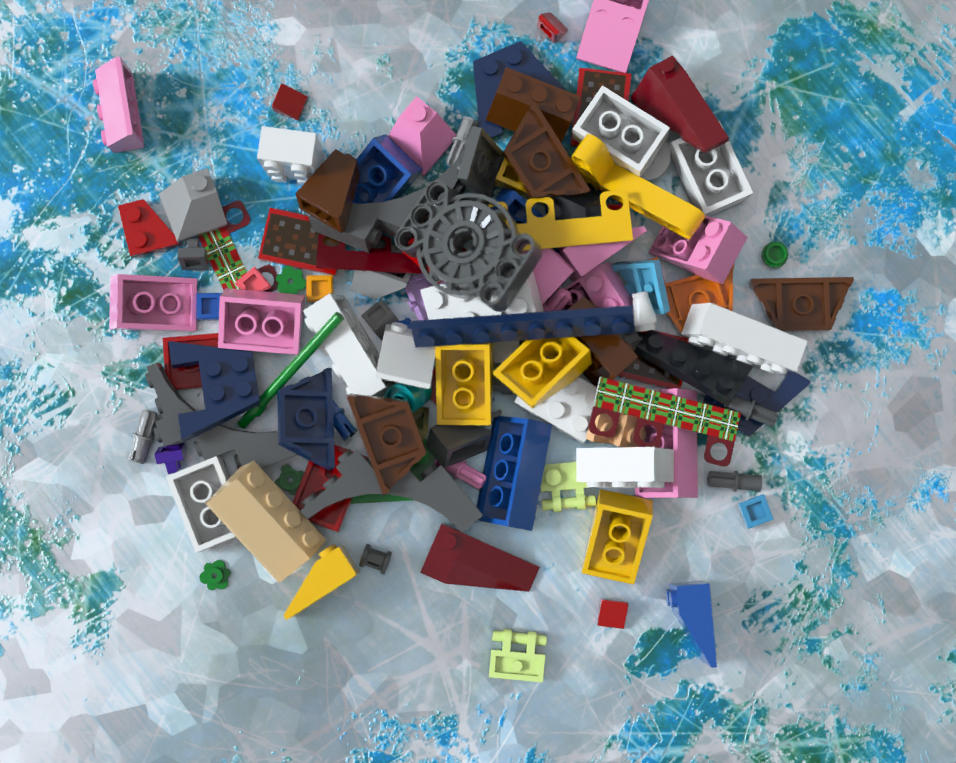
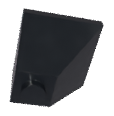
M586 183L590 188V191L586 194L550 197L554 202L555 220L602 216L600 194L591 183ZM544 203L547 215L549 212V207L547 204Z

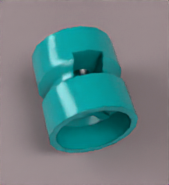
M395 382L387 388L384 397L408 400L412 413H414L431 399L432 388L431 385L430 389Z

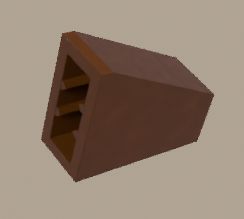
M335 149L295 193L299 208L340 233H343L346 229L360 179L356 159L348 153L344 154Z

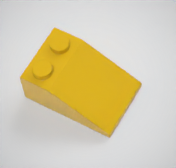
M575 337L526 340L493 371V375L533 409L574 382L592 364L590 350Z
M493 342L435 346L437 425H491L494 370Z
M600 489L582 567L583 574L634 585L653 517V500Z
M331 545L319 553L321 559L314 563L283 615L286 620L361 573L344 546L337 548L336 545Z

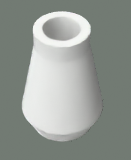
M648 291L632 293L635 332L656 329L655 322L658 320L649 299Z

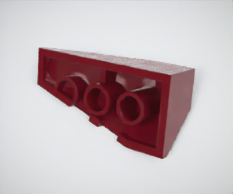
M673 55L648 69L631 96V101L636 107L670 127V130L679 134L682 140L704 153H708L729 141L726 132L691 78Z
M442 523L420 573L445 584L529 592L540 567Z

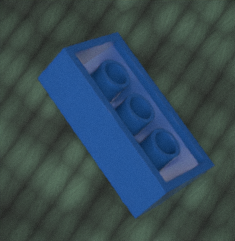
M498 416L493 418L492 435L483 474L487 478L479 491L477 509L483 516L477 521L529 531L533 530L550 441L551 424L516 417Z

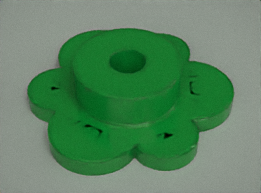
M285 266L282 269V274L276 276V281L279 283L277 286L280 293L298 294V290H303L306 287V281L302 278L303 272L300 269L294 270L291 266Z
M216 560L213 564L206 563L204 565L205 571L200 574L199 578L203 584H207L209 590H215L216 588L225 589L228 586L227 578L230 577L231 572L229 569H225L226 566L222 560Z

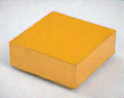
M333 275L306 276L307 303H316L328 294H334Z

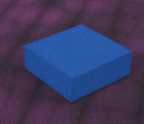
M197 293L198 321L219 320V304L222 293Z

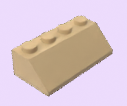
M255 461L240 467L205 503L278 583L307 562L326 541L321 533Z

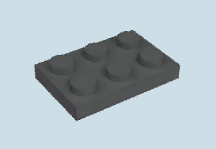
M472 126L470 134L466 136L464 141L465 152L463 158L457 165V178L472 193L483 194L492 198L495 189V179L504 158L503 151L483 128Z

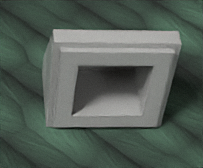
M382 299L361 315L380 340L383 339L385 325H391L393 322L399 321Z

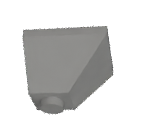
M208 168L182 176L159 193L177 243L228 226Z
M380 240L372 248L382 249L386 246V243ZM391 244V253H402V250L396 245ZM355 270L350 291L377 299L406 288L413 273Z

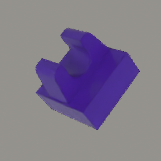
M185 443L158 447L155 452L156 464L165 463L168 474L179 472V469H181L180 460H184L187 454Z

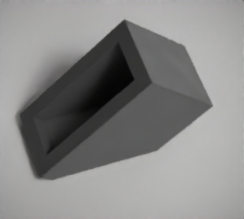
M435 425L430 428L426 447L443 468H446L487 451L492 432L489 429L474 425Z

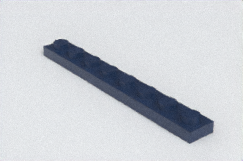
M633 305L418 320L411 323L415 348L635 333Z

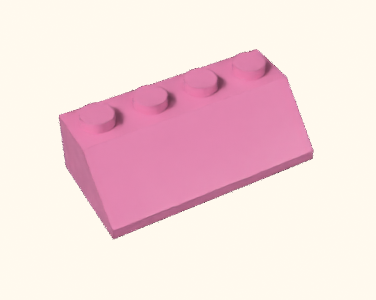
M678 388L654 390L697 401V390ZM664 424L661 443L658 448L674 450V482H665V488H635V497L698 498L697 432ZM645 425L646 438L644 442H653L657 436L656 429L651 425Z

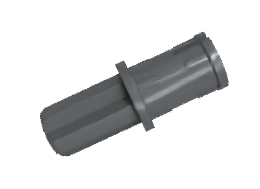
M736 395L728 407L723 406L724 409L740 412L741 416L745 417L747 421L751 418L769 426H774L778 418L776 412L756 405L755 400L751 402Z
M736 470L733 473L710 471L707 476V484L709 487L729 488L733 492H736L737 489L760 492L762 488V475L739 474Z

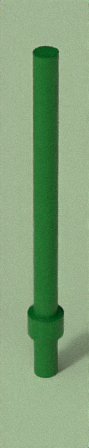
M334 313L260 396L261 405L247 411L237 421V424L242 429H246L255 417H260L265 412L267 404L274 398L279 389L283 388L344 320L341 313Z

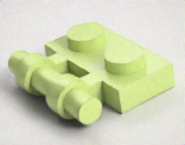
M577 462L545 465L540 492L551 491L552 499L541 500L543 511L553 510V512H562V509L566 508L585 510L588 506H596L595 495L584 496V488H590L587 487V482H577ZM575 489L576 497L560 498V490Z
M505 628L504 631L493 630L492 641L503 643L502 650L491 649L489 677L543 682L545 654L535 653V645L546 646L547 635H538L536 631L518 633L512 632V629ZM511 643L527 644L526 652L510 651Z

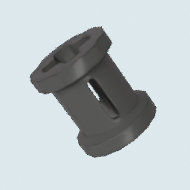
M366 544L359 566H368L380 570V573L385 575L392 552L388 551L385 553L373 549L371 545Z

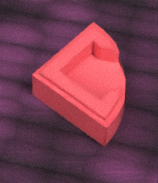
M255 266L235 282L241 290L266 292L273 288Z

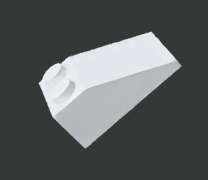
M393 322L391 325L386 324L375 377L430 389L435 361V346L415 348L412 331L407 328V325Z

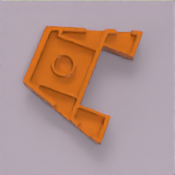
M655 257V258L648 259V260H659V259H658V257ZM734 264L723 284L697 275L665 283L670 311L666 315L680 334L692 304L712 303L733 311Z

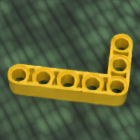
M586 134L571 156L586 183H591L601 193L615 190L626 191L629 208L686 239L693 237L706 217L700 209L615 164L607 146L591 134ZM609 196L610 198L623 204V199L620 196Z

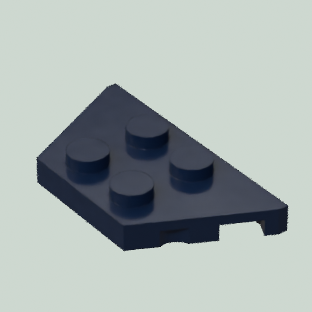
M326 368L314 376L301 379L298 383L290 384L279 389L277 392L278 445L327 470L333 471L335 468L332 368Z

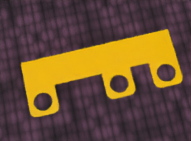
M624 190L601 193L602 216L555 220L554 202L550 197L532 198L526 202L527 223L516 224L519 234L525 233L530 235L542 249L633 240L628 194ZM609 196H620L623 199L622 208L615 211L610 210L606 206V200ZM498 202L508 211V207L505 202ZM538 202H543L549 207L548 214L541 218L535 217L531 211L532 206ZM506 219V222H505V223L507 224V226H508L509 229H510L508 220ZM531 245L525 246L522 251L530 250Z

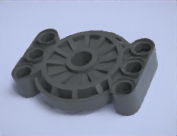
M440 180L433 181L426 187L395 235L396 246L410 257H417L422 273L438 290L452 297L464 299L479 297L483 304L496 312H502L510 306L542 257L541 246L530 235L525 233L519 234L516 222L509 211L495 199L475 193L456 195L449 186ZM445 192L444 197L438 201L439 195ZM489 204L497 207L498 209L492 210L491 208H489ZM430 215L429 220L423 224L424 218ZM506 219L508 220L510 229H509V227L507 226V224L505 223V222H506ZM415 238L413 244L408 247L409 241ZM474 239L473 245L477 248L476 251L462 252L464 244L468 240ZM531 245L529 252L522 254L523 248ZM515 268L514 275L506 278L507 272ZM444 281L446 283L447 288L441 286L437 282ZM499 291L498 299L491 302L492 295Z

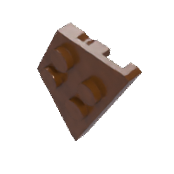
M536 102L533 103L502 154L531 199L586 194L590 191V188Z
M854 277L750 279V286L773 328L783 332L830 331L836 320L837 313L845 301L844 298L849 287L854 281Z
M347 394L348 403L382 494L385 495L426 454V449L409 402L403 399Z

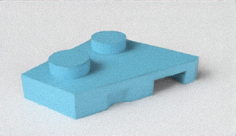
M660 259L622 261L612 264L613 271L615 273L619 271L626 281L627 285L624 287L630 296H632V293L648 291L655 314H666L670 311Z

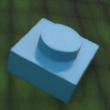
M764 494L737 503L747 529L774 520Z

